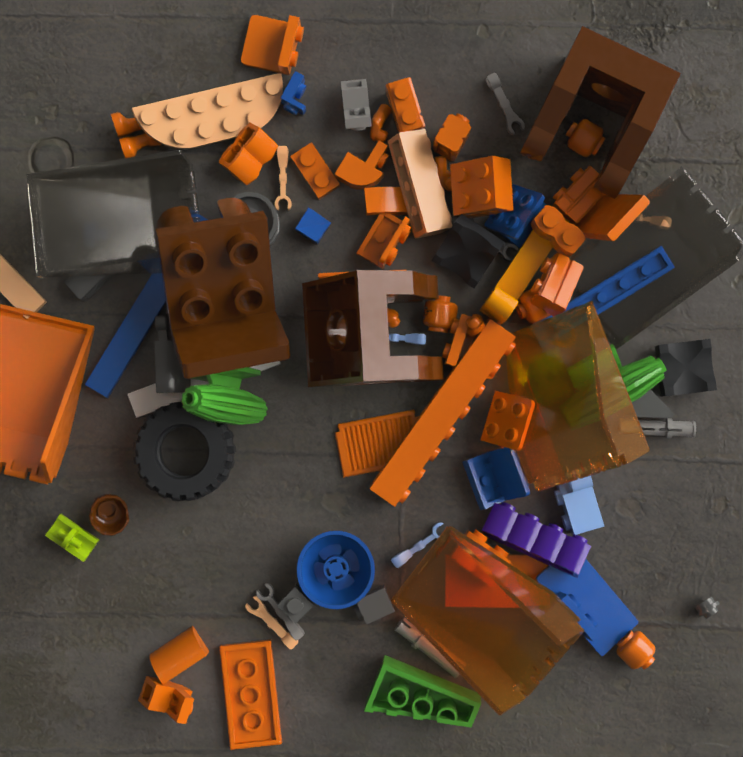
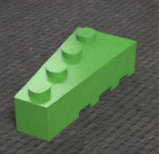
M385 655L367 697L364 712L373 713L376 711L390 716H409L417 720H436L437 723L471 728L481 706V694Z

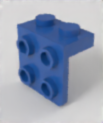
M506 447L495 449L462 462L480 510L492 507L494 503L499 504L506 500L530 495L529 482L521 468L520 457L513 449Z

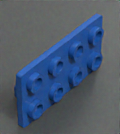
M587 559L578 578L549 565L535 578L601 656H604L638 624L635 616Z

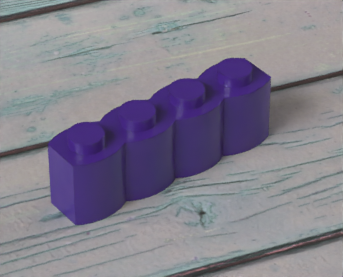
M502 502L501 505L494 503L482 529L483 535L578 578L591 548L587 544L588 540L576 534H573L572 537L563 533L561 527L555 524L543 525L539 522L540 519L533 514H519L515 512L516 508L508 503Z

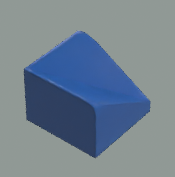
M308 208L295 230L318 245L331 222L311 208Z

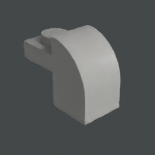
M366 79L341 81L346 129L360 131L366 127H371Z

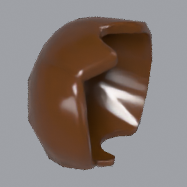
M104 494L96 498L89 511L92 527L100 534L113 536L122 532L129 522L128 507L125 501L115 494Z

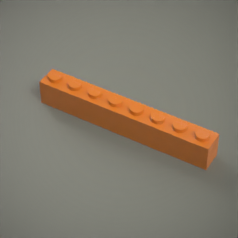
M492 319L486 321L484 329L476 335L457 362L456 367L451 370L369 486L370 490L394 507L398 502L404 503L411 492L408 490L409 486L413 481L419 482L426 471L423 469L424 465L428 460L434 461L441 450L438 448L439 444L443 439L449 440L456 429L453 427L454 423L458 418L463 420L471 408L468 406L469 402L473 397L477 399L486 387L483 385L484 381L488 376L492 378L501 366L498 363L503 355L508 356L516 346L513 342L516 336Z

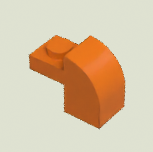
M378 141L366 162L347 152L335 172V178L357 190L376 186L383 178V172L379 171L377 167L382 168L389 157L386 153L388 145Z
M146 676L138 701L147 710L167 713L176 723L186 724L188 716L193 710L194 698L191 697L193 691L183 685L171 681L162 684L159 678Z

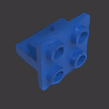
M512 184L514 211L489 215L484 226L498 232L508 242L520 248L532 231L530 223L546 204L543 202L545 196L542 193Z

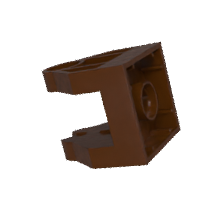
M582 26L543 103L520 154L533 160L542 161L560 124L566 118L576 95L625 117L594 185L601 193L615 199L653 133L681 73Z
M355 270L302 283L308 387L444 380L442 357L418 355L390 356L387 304L423 302V300L439 299L437 276L415 271Z

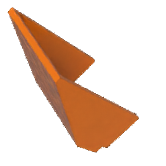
M0 304V473L3 466H5L4 475L26 479L28 472H31L29 476L30 481L46 485L52 483L53 478L57 477L70 438L94 335V326Z

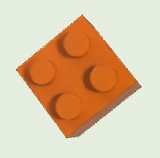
M492 155L450 164L453 216L463 214L467 218H475L514 211L510 159Z

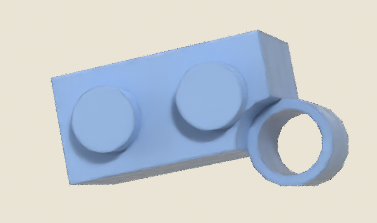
M587 466L566 472L568 481L557 483L558 490L554 491L558 506L562 505L565 515L561 516L565 530H570L571 534L577 535L604 527L593 490L592 478Z

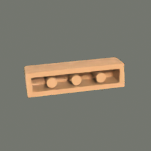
M426 129L396 134L388 140V145L414 238L441 234L452 228V216L447 208L445 191L440 183L438 166L433 158L431 141L427 137Z

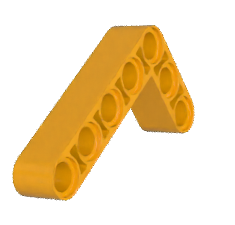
M532 230L479 310L500 325L509 318L519 302L518 299L553 248L550 240L541 238Z

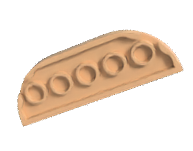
M277 73L134 107L132 112L138 125L149 137L170 148L192 149L234 139L248 123L251 122L262 128L274 116L280 105V97L283 93L282 74Z

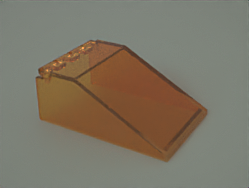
M593 301L511 333L516 336L513 341L516 346L506 356L509 392L511 395L528 398L535 402L523 447L520 451L516 452L528 483H533L538 492L555 487L556 485L559 486L575 481L578 478L582 479L598 474L600 471L605 472L621 467V462L622 465H626L650 451Z
M451 526L446 527L391 600L498 715L504 714L526 699L525 696L528 697L540 684L539 681H542L553 669L554 663H558L570 649L569 645H573L584 632V629L578 624L581 619L553 591Z

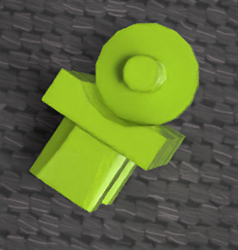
M59 514L55 523L45 535L83 562L86 561L99 542L98 538L63 514Z

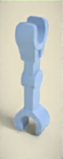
M390 333L389 341H405V343L425 345L426 335L412 333L404 336Z
M438 522L434 524L432 534L415 543L412 548L395 555L391 559L392 563L396 568H399L413 556L412 554L425 548L435 538L440 540L447 538L449 531L439 536L436 533V529L443 525V523Z

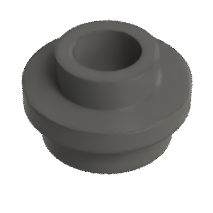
M710 597L696 606L697 617L699 618L703 615L707 619L717 613L719 610L716 606L720 604L719 601H715L713 597Z

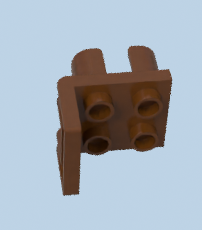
M225 198L217 201L218 210L222 218L193 222L189 208L187 206H177L167 209L157 221V229L155 231L170 330L184 378L205 376L290 358L289 341L275 310L267 217L264 211L251 213L248 205L237 198Z

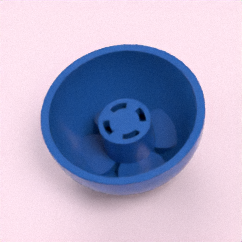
M328 531L311 539L301 551L297 563V578L304 594L315 604L328 609H343L358 603L370 590L375 575L374 560L368 547L358 537L343 531Z

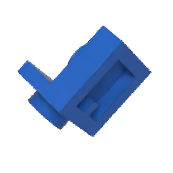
M296 71L280 99L284 105L283 108L293 115H297V113L304 115L306 106L295 99H301L307 86L304 85V75Z

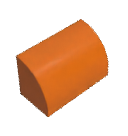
M191 626L152 652L149 657L157 677L162 684H165L206 657L210 651L194 626Z

